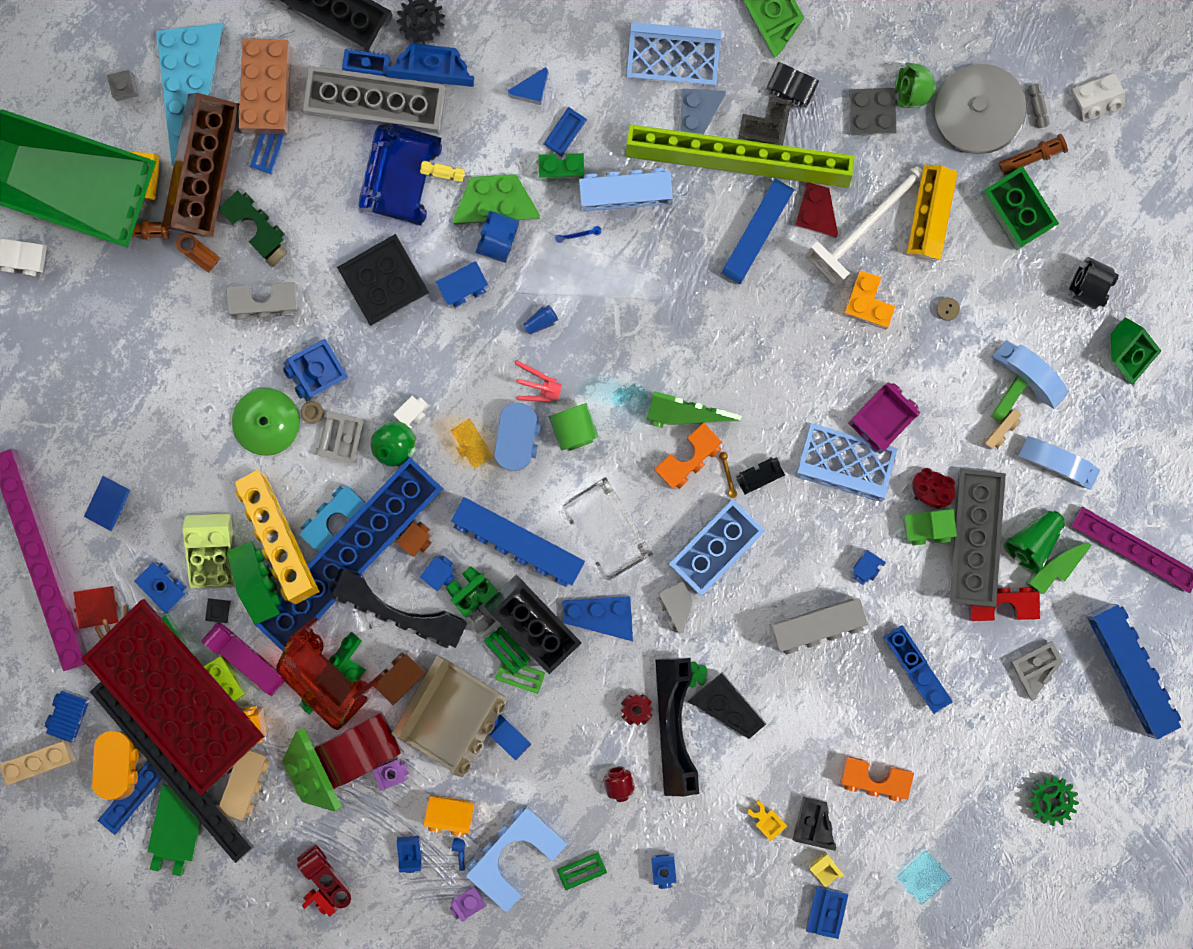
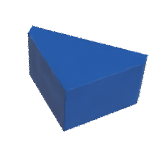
M546 67L507 90L510 98L542 105L549 76L548 69Z

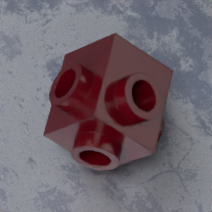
M637 693L633 696L628 694L621 702L623 706L621 712L624 713L621 717L629 725L633 723L637 726L640 723L645 725L653 716L650 713L653 710L650 706L652 701L643 693L640 696ZM639 706L641 713L634 714L632 711L633 707Z

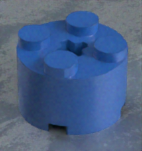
M489 210L475 253L506 263L520 220Z

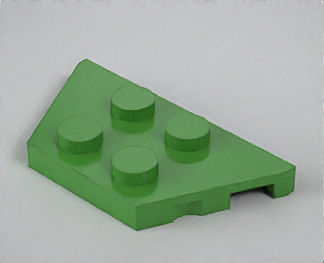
M742 0L773 58H777L804 20V16L796 1Z
M516 174L471 177L454 216L453 224L486 222L489 210L517 220L540 219V214Z
M305 728L296 731L282 762L286 773L291 778L297 795L302 802L330 811L340 809L342 806Z

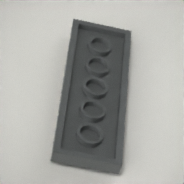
M969 469L959 470L955 522L957 537H954L949 604L987 608L996 607L1006 473Z

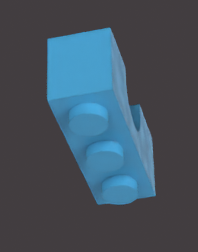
M348 485L344 488L339 486L333 492L332 496L334 498L330 503L324 502L316 510L318 515L313 520L309 518L300 527L303 531L299 535L318 553L335 536L328 526L330 517L336 513H342L351 520L366 504Z

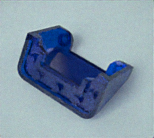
M393 123L379 125L373 136L358 201V212L410 225L422 226L426 219L427 211L424 205L420 204L426 175L420 173L422 161L430 162V160L439 157L442 151V138Z

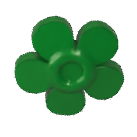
M695 661L691 662L692 681L689 687H695L696 681L699 685H704L707 679L702 675L707 673L706 666L701 665L698 667Z

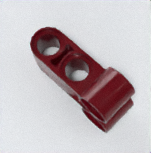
M313 844L297 857L299 862L297 867L308 880L311 879L336 908H345L350 904L351 889L329 864L326 855L319 846ZM328 874L332 876L333 879L330 882L325 883L322 882L320 878L323 875ZM345 892L347 894L346 898L340 900L335 897L336 893Z

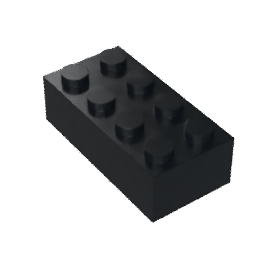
M517 575L484 605L486 610L548 674L556 669L582 643Z

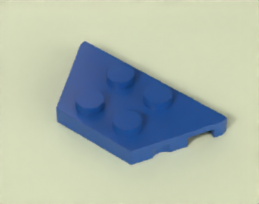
M411 43L406 48V51L397 57L396 63L392 67L389 66L387 68L386 77L474 87V76H470L467 72V65L460 58L456 48Z

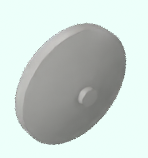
M988 64L967 66L952 74L940 88L935 102L936 122L943 137L955 148L971 154L992 153L1010 144L1021 131L1026 118L1025 95L1019 82L1006 70Z

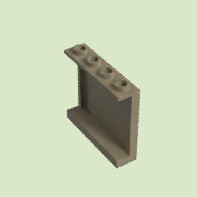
M437 655L391 734L398 739L406 741L449 769L453 775L463 777L470 770L471 762L475 755L481 751L485 738L494 729L495 721L499 714L505 710L506 702L509 698L451 661Z

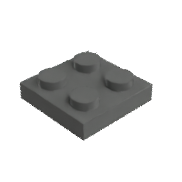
M895 88L849 90L851 136L897 133Z

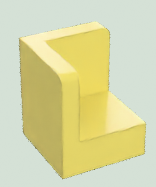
M826 852L808 866L824 887L830 885L838 877H844V874Z

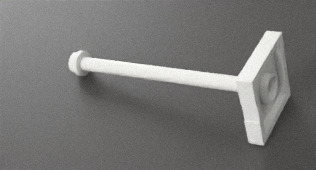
M918 166L909 170L910 176L832 253H829L817 241L804 256L837 287L850 274L838 262V259L916 181L921 182L923 170Z

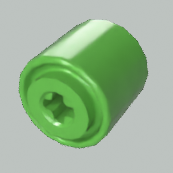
M587 403L548 416L561 451L566 449L571 451L594 442L593 439L599 437Z

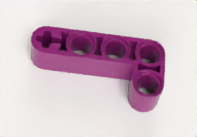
M220 622L216 623L201 640L211 651L222 655L270 696H273L287 680L280 671Z

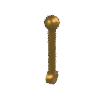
M721 452L719 458L723 461L729 486L728 495L731 498H735L737 491L733 487L727 463L728 454Z

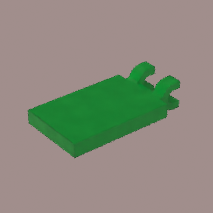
M162 785L149 842L148 852L154 853L150 870L159 872L162 869L163 859L175 861L172 875L181 876L184 874L186 860L193 861L201 822L168 785Z

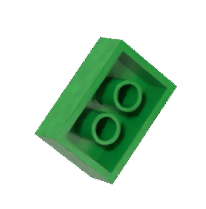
M1023 166L980 193L1016 251L1059 224Z
M250 541L227 551L237 594L253 623L256 625L279 615L278 605L281 604V601L275 591L277 586L271 577L273 574L269 563H264L265 557L261 548L256 549L253 542Z

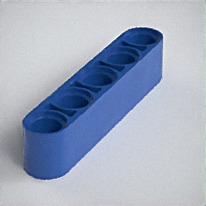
M776 178L774 179L723 268L721 275L739 285L742 283L795 189Z

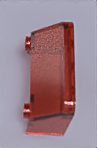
M315 617L290 636L277 663L276 670L279 676L331 728L339 730L371 698L380 679L376 677L370 683L362 680H356L351 683L321 654L324 649L322 638L313 632L319 621Z

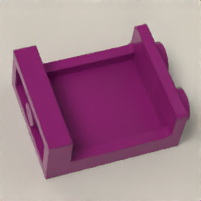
M887 382L855 414L848 424L881 454L921 413L918 410V405L913 400H907L902 395V390L899 386Z

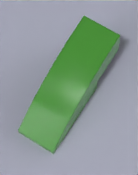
M1084 542L1057 554L1045 563L1040 572L1034 573L1026 584L1033 587L1040 594H1045L1056 578L1063 582L1066 581L1092 545Z

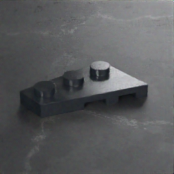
M723 672L688 700L693 706H697L708 715L717 718L725 723L726 726L748 739L767 724Z

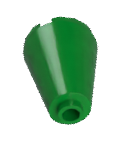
M1047 511L1008 538L1004 544L1006 551L1013 559L1017 556L1021 560L1019 565L1033 573L1040 572L1065 527L1064 517L1057 511Z

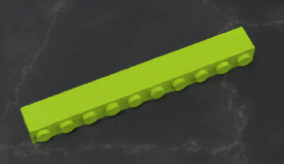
M632 124L629 125L625 157L844 188H849L855 157L854 155Z

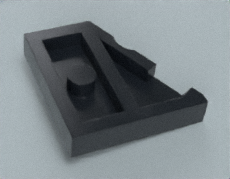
M803 796L792 839L794 842L836 851L837 847L832 835L833 829L828 816L827 802Z

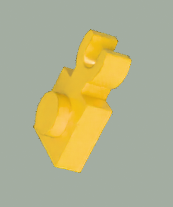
M757 800L756 803L760 806V810L755 813L748 808L747 811L750 816L759 819L755 825L772 841L787 825L772 809L766 813L763 803Z

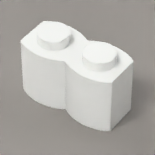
M0 239V271L14 273V269L23 270V275L36 277L37 273H43L47 246Z

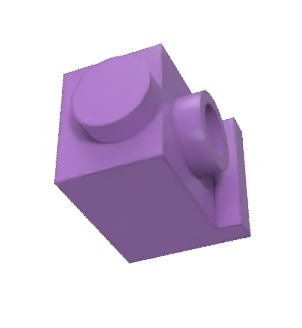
M400 758L372 770L380 791L408 779L406 775L409 774L405 761L401 762ZM389 770L395 771V778L388 777L387 773Z

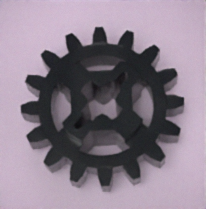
M408 0V5L402 3L401 6L404 10L397 11V15L402 18L396 20L397 25H403L399 31L400 33L406 32V40L412 37L413 43L416 44L418 40H421L422 44L425 45L428 38L431 42H434L433 35L441 36L438 29L445 28V24L441 21L445 20L446 17L444 14H439L443 11L442 6L436 7L437 0H432L431 2L429 0ZM420 5H423V6H424L423 8H419V9H415V8H414V7L420 6ZM433 12L436 15L435 24H433V22L430 19V17L433 15ZM407 15L412 20V22L409 25V28L406 24ZM424 16L426 22L418 23L417 17L422 18ZM419 31H428L424 34H418Z

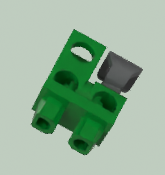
M470 566L462 573L469 582L466 587L462 588L454 580L446 589L452 597L451 601L465 618L471 617L475 625V631L481 635L496 621L489 616L483 615L479 610V606L485 605L499 591L483 573L480 574Z

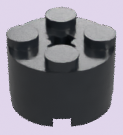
M1087 257L1084 260L1086 262L1084 268L1079 266L1073 276L1069 290L1073 292L1068 294V298L1091 309H1096L1099 306L1104 307L1109 300L1108 292L1110 287L1116 284L1119 274L1115 273L1114 268Z

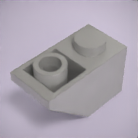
M683 581L659 592L660 598L656 599L662 611L667 609L671 617L667 621L672 631L677 630L679 634L684 632L693 604V600Z

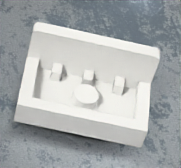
M1115 73L1072 89V94L1081 109V116L1084 122L1096 119L1112 111H1118L1126 105L1125 91Z

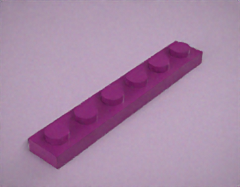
M1082 506L1079 509L1070 527L1183 591L1191 593L1193 589L1192 568Z

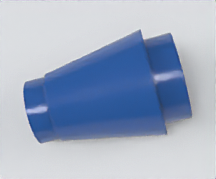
M547 305L546 307L542 306L523 324L531 335L555 325L554 322L558 321V317L552 307Z

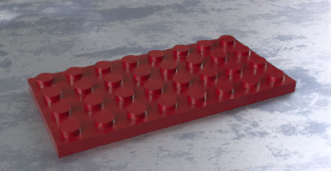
M145 599L140 600L82 658L83 662L200 796L206 793L265 737Z

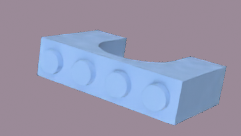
M528 806L524 810L520 807L512 816L514 821L508 827L505 824L496 834L499 838L493 844L490 841L481 851L484 855L479 861L475 858L466 868L469 871L466 877L506 913L520 899L523 892L512 884L500 871L498 857L501 850L511 842L526 841L533 844L553 861L568 844L560 834Z

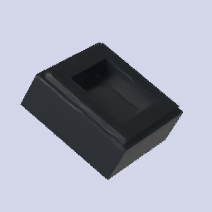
M208 598L205 621L229 623L231 601Z

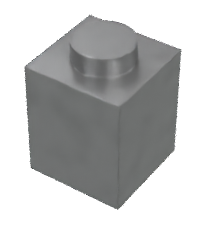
M130 70L107 75L112 97L116 101L139 96L134 74Z

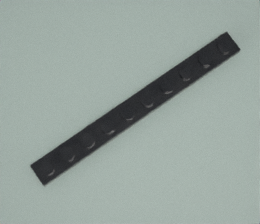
M98 683L90 691L93 697L235 863L239 862L254 846L208 792L202 796L197 793L103 683Z

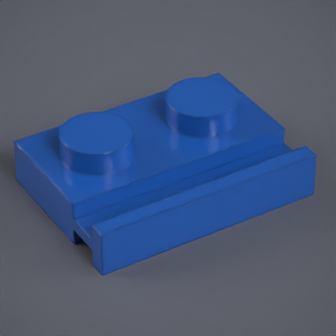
M816 886L806 932L839 939L848 894Z

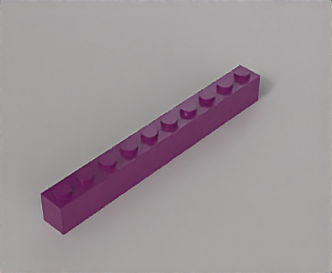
M15 449L3 451L0 453V489L63 672L85 665L82 658L87 652L18 452Z

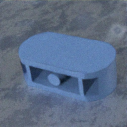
M512 403L501 411L494 457L500 466L510 471H519L526 468L531 463V458H536L538 445L534 444L535 435L539 436L541 422H537L538 417L535 411L524 403Z

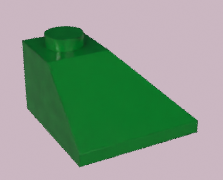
M1125 317L1111 333V361L1126 380L1133 385L1160 354L1161 349L1142 326Z

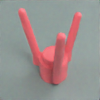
M518 360L515 361L516 365L547 381L540 385L517 379V383L541 390L540 395H544L517 396V400L544 401L547 403H551L552 400L558 401L562 384L556 383L557 379L548 377Z

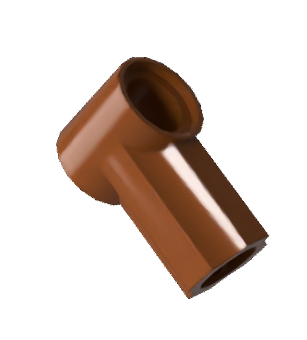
M182 234L176 241L177 249L208 273H210L221 258L193 235ZM190 238L193 240V247L188 251L184 250L182 242Z

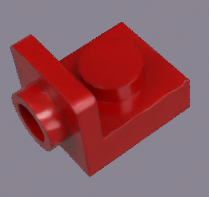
M312 889L303 897L305 902L302 904V907L304 909L314 900L317 903L315 905L316 908L323 915L327 914L330 917L338 909L320 889L317 891Z

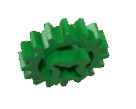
M1056 776L1052 777V781L1044 777L1043 784L1038 781L1036 782L1037 790H1030L1034 793V797H1029L1028 800L1033 802L1034 805H1031L1029 809L1037 811L1034 814L1035 818L1042 816L1041 822L1043 824L1049 820L1051 826L1055 825V821H1058L1060 825H1064V818L1069 821L1071 820L1070 812L1077 813L1073 805H1078L1079 802L1074 800L1073 797H1076L1078 793L1070 791L1073 788L1072 784L1065 786L1066 779L1064 778L1058 782ZM1055 786L1051 791L1044 792L1046 788ZM1065 792L1068 796V803L1065 802L1063 797ZM1055 798L1058 800V803L1052 804L1049 802V799ZM1039 799H1041L1044 804L1042 810L1039 805ZM1063 810L1061 814L1052 816L1056 811Z

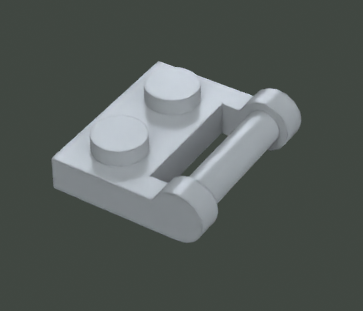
M324 411L323 417L325 422L319 449L316 448L315 455L355 464L364 419ZM334 420H338L340 424L334 451H327Z

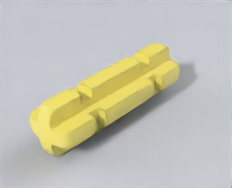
M422 161L421 174L429 175L431 173L434 177L448 180L454 178L453 181L462 182L464 179L465 170L456 167V169H452L453 166L438 163L432 165V162Z

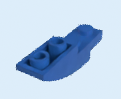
M903 625L883 637L915 689L934 715L953 703Z

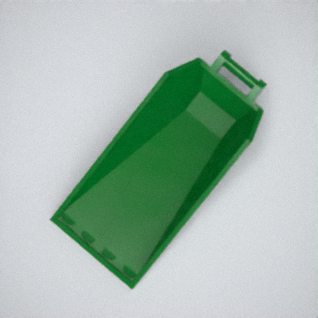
M1 109L0 206L128 248L156 161Z

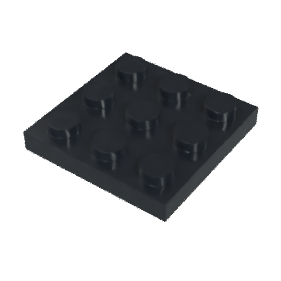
M396 234L337 267L370 326L377 324L429 294L428 289Z

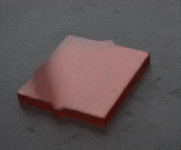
M113 586L73 592L76 606L74 612L77 613L79 629L103 625V619H106L108 624L119 622L116 607L118 603L115 601Z

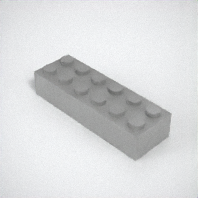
M309 66L303 112L305 115L439 134L446 89L442 84Z

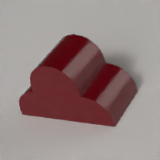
M383 712L314 747L333 789L359 778L403 752L396 737L391 734L393 731Z

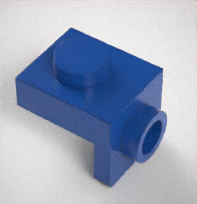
M420 835L397 837L399 872L414 873L421 871Z

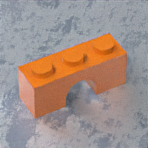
M705 423L700 425L687 438L694 447V455L691 460L680 462L670 454L654 469L672 489L675 487L680 489L689 481L686 476L693 471L696 474L705 465L703 460L708 455L713 458L721 450L719 445L722 441Z
M845 756L840 777V783L845 785L844 789L857 792L858 788L867 790L866 794L879 797L881 793L889 795V800L902 802V798L908 800L914 772L889 766L888 774L883 780L873 781L868 775L870 764L868 761Z

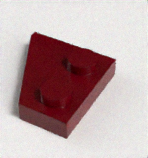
M807 182L795 227L837 238L838 231L829 188Z

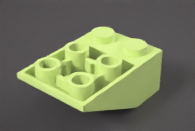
M231 513L185 516L182 529L190 588L235 586L227 551L234 549Z

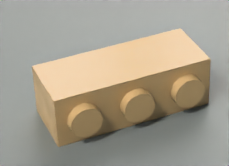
M62 741L1 763L0 769L7 786L76 761L70 742Z
M251 749L234 765L219 805L228 816L241 821L246 819V816H251L255 806L252 803L254 795H259L263 784L259 782L262 773H267L270 766V761L267 760L268 754Z

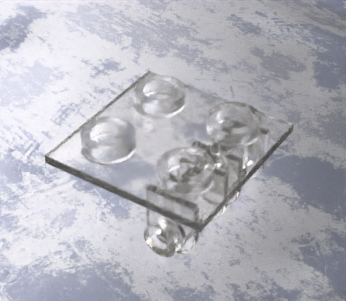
M449 226L408 246L427 286L467 266Z

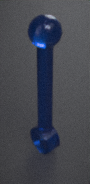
M595 226L593 230L565 236L557 235L555 240L557 243H562L567 239L591 234L598 236L601 234V228Z

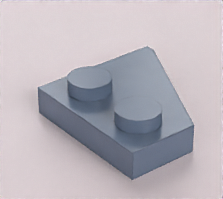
M682 89L680 131L704 134L724 99L726 91Z

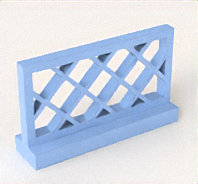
M631 22L627 77L716 85L722 30ZM635 37H644L650 44L641 53L634 47ZM649 38H657V40L652 43ZM660 39H667L673 46L664 55L654 46ZM671 40H680V41H679L676 45H674ZM683 41H689L695 48L686 57L677 48ZM693 42H702V44L697 47ZM705 43L715 44V53L709 59L699 50ZM653 47L660 58L650 66L642 55ZM675 49L683 60L672 68L664 57ZM633 51H635L638 54V56H636L634 59ZM698 51L705 62L697 69H694L687 59ZM640 57L648 68L641 74L632 73V63ZM712 58H714V66L709 62ZM662 59L671 69L664 76L657 75L652 69ZM684 61L693 71L686 78L680 77L675 71ZM706 63L713 70L712 80L702 79L697 73ZM651 70L654 75L645 74V73H646L647 71ZM673 72L677 77L667 75ZM693 74H696L699 79L690 78V77H691Z
M811 423L795 477L882 502L886 497L887 486L898 448L889 446L885 451L891 453L890 459L881 465L876 456L878 452L876 450L873 451L872 446L863 438ZM813 431L822 432L826 441L816 446L812 439ZM842 438L846 441L848 447L838 452L832 441ZM829 443L834 455L824 460L818 448ZM859 444L866 445L870 452L862 458H859L854 449ZM815 450L821 462L815 465L805 463L807 454ZM851 450L856 461L846 466L840 455ZM872 456L878 467L867 472L861 461ZM837 457L842 466V469L836 472L830 470L826 462ZM858 463L864 475L855 478L851 476L848 468ZM880 470L884 476L883 485L874 483L870 474Z

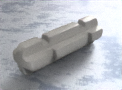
M1041 84L1030 85L1028 90L1030 96H1032L1031 103L1034 115L1037 116V127H1048L1050 121L1049 117L1046 116L1047 109L1044 96L1041 95Z

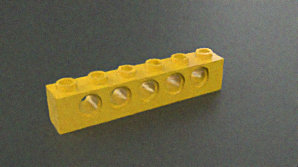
M256 470L234 482L238 489L235 493L240 502H244L246 507L244 513L247 519L254 524L255 529H253V533L264 546V549H262L263 555L273 566L271 572L274 578L280 581L282 586L280 592L286 601L298 604L318 593V587L266 475ZM260 494V500L254 503L255 496ZM269 514L268 521L263 523V517ZM278 533V539L272 543V536ZM287 553V559L281 562V556ZM296 572V579L290 582V575Z

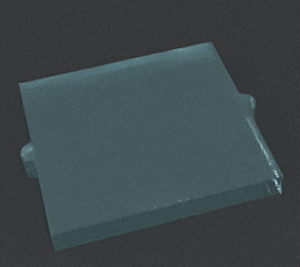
M927 850L897 876L907 887V892L912 893L922 905L952 879L941 867V863L937 862Z

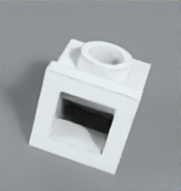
M412 395L393 415L413 430L414 428L411 424L414 422L417 425L426 416L423 412L429 405L420 396L416 399Z

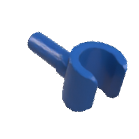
M454 838L451 851L458 852L459 870L464 871L465 841Z

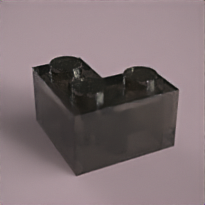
M769 96L764 118L743 114L737 139L783 145L792 100Z

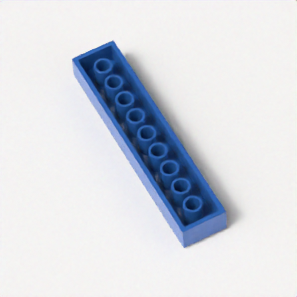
M409 457L307 565L319 592L298 604L286 601L280 593L278 595L281 604L278 605L280 614L255 626L285 654L289 653L338 602L333 599L334 595H332L330 588L341 565L363 575L435 500L444 488L414 459Z

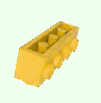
M942 165L923 166L907 254L922 259L941 260L958 175L957 171Z

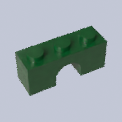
M237 190L219 207V210L235 227L246 220H252L256 223L257 232L249 243L267 261L280 246L286 243L282 238L285 234L277 225L272 227L267 222L270 217L262 209L257 211L252 206L255 201L246 192L241 194Z

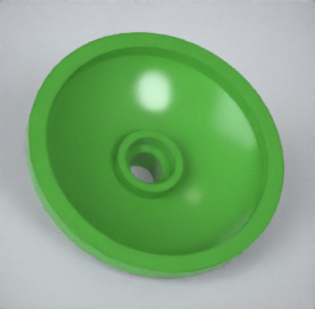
M260 388L247 393L239 400L233 411L232 428L237 441L246 450L257 455L270 456L286 450L294 442L299 432L300 417L296 405L286 394L276 389ZM262 417L268 419V423L264 426L260 424Z

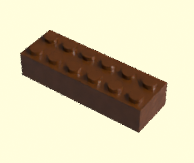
M201 93L188 94L162 222L163 228L201 237H213L239 103Z

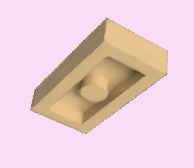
M1015 408L1011 409L1004 420L999 423L982 444L988 449H993L994 446L998 449L1006 440L1004 437L1009 429L1013 431L1021 421L1018 418L1022 414Z

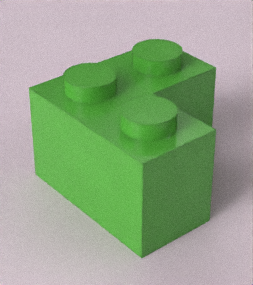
M954 509L903 515L906 542L912 541V546L926 544L925 540L934 539L935 543L951 542V537H957Z

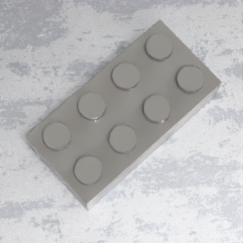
M855 597L769 625L777 650L783 651L786 655L799 651L798 646L801 645L809 648L819 645V640L827 638L829 641L841 638V633L846 631L851 634L864 630L863 626L868 625L860 598Z

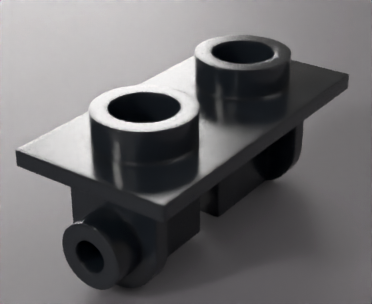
M770 457V459L759 463V469L757 470L753 466L743 472H739L736 480L744 495L785 476L777 457Z

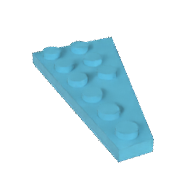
M224 23L156 31L171 164L173 166L188 94L201 93L210 96Z

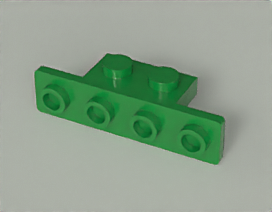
M350 632L342 640L340 648L335 655L330 657L326 668L316 677L311 689L303 695L299 706L307 714L310 715L322 697L340 707L366 671L364 667L350 659L362 642L355 633Z

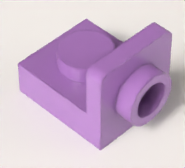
M476 886L452 899L450 910L456 919L460 918L463 922L487 905Z

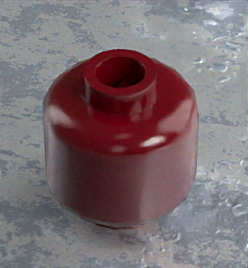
M622 766L614 767L607 771L603 779L607 796L610 799H616L617 802L629 800V796L635 792L632 773Z

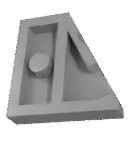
M1053 641L1011 661L1031 701L1037 698L1043 686L1048 683L1054 671L1063 662Z

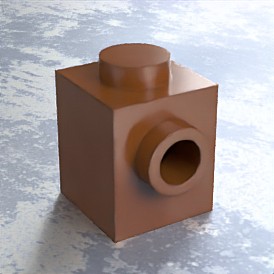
M421 521L418 524L412 522L396 544L412 557H415L419 551L424 553L432 543L429 540L432 536L428 533L431 529Z

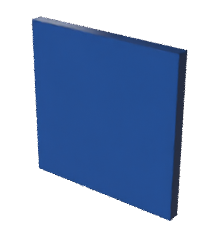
M102 476L84 517L112 531L123 506H125L130 489Z

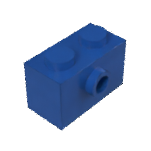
M153 562L134 582L165 614L170 613L188 595L185 591L187 587L180 579L174 580L169 574L171 570L163 562L160 564Z

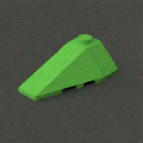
M654 391L646 420H650V425L663 428L664 424L684 425L740 421L742 416L716 408L710 409L703 404L695 402H684L685 400L682 398Z

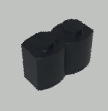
M778 62L766 89L770 91V96L780 100L782 97L790 100V105L802 109V107L807 108L819 80Z

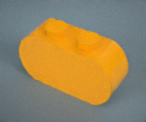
M117 731L105 732L96 739L94 744L92 789L99 797L106 800H122L127 798L134 791L138 781V773L135 769L136 762L139 759V749L125 733Z

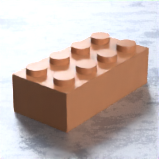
M242 38L239 129L242 134H288L291 45L288 40Z

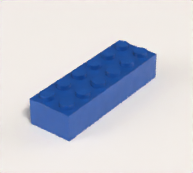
M463 497L451 522L455 523L453 528L464 534H467L468 531L474 533V539L487 545L488 541L495 544L494 549L504 555H507L508 552L515 555V561L525 566L528 563L536 566L534 571L543 576H547L548 573L555 576L556 579L554 581L564 587H567L568 584H574L585 563V560L466 497Z
M1109 603L1085 615L1147 736L1158 740L1181 728L1179 723L1181 717L1175 708H1171L1168 702L1171 698L1167 690L1161 688L1158 682L1160 676L1156 669L1150 667L1147 661L1150 657L1146 649L1139 646L1137 642L1139 635L1133 626H1129L1126 620L1129 616L1123 606L1119 607L1118 604Z

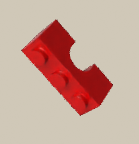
M1033 587L1019 588V592H1010V588H997L996 607L1003 602H1007L1014 610L1015 620L1040 619V592H1033ZM968 606L969 621H995L996 607Z

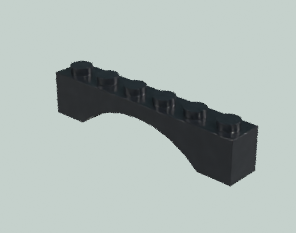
M342 565L330 588L332 595H334L333 599L343 604H346L348 601L355 604L354 608L366 613L369 610L376 613V618L385 622L388 619L396 622L395 625L406 631L408 628L415 630V634L421 638L428 640L431 637L436 639V643L444 648L449 646L456 648L467 626V622L463 618L445 610L417 614L395 609L374 594L362 574Z
M691 657L656 659L664 796L684 797L699 794L698 771L687 752L682 731L683 702L692 681Z

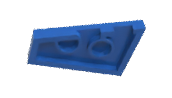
M630 596L563 600L565 624L633 641Z

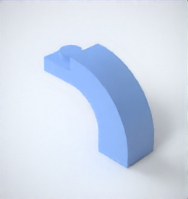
M1006 340L992 356L994 362L1013 371L1026 381L1034 391L1037 399L1053 409L1069 393L1059 375L1042 358L1021 344L1018 347Z
M1027 436L1019 453V457L1029 463L1060 474L1089 490L1092 489L1100 472V469L1093 466V463L1062 448Z

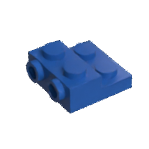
M325 338L287 358L283 363L285 365L283 367L285 376L288 379L292 378L297 385L295 386L296 394L300 399L304 398L306 402L348 378Z

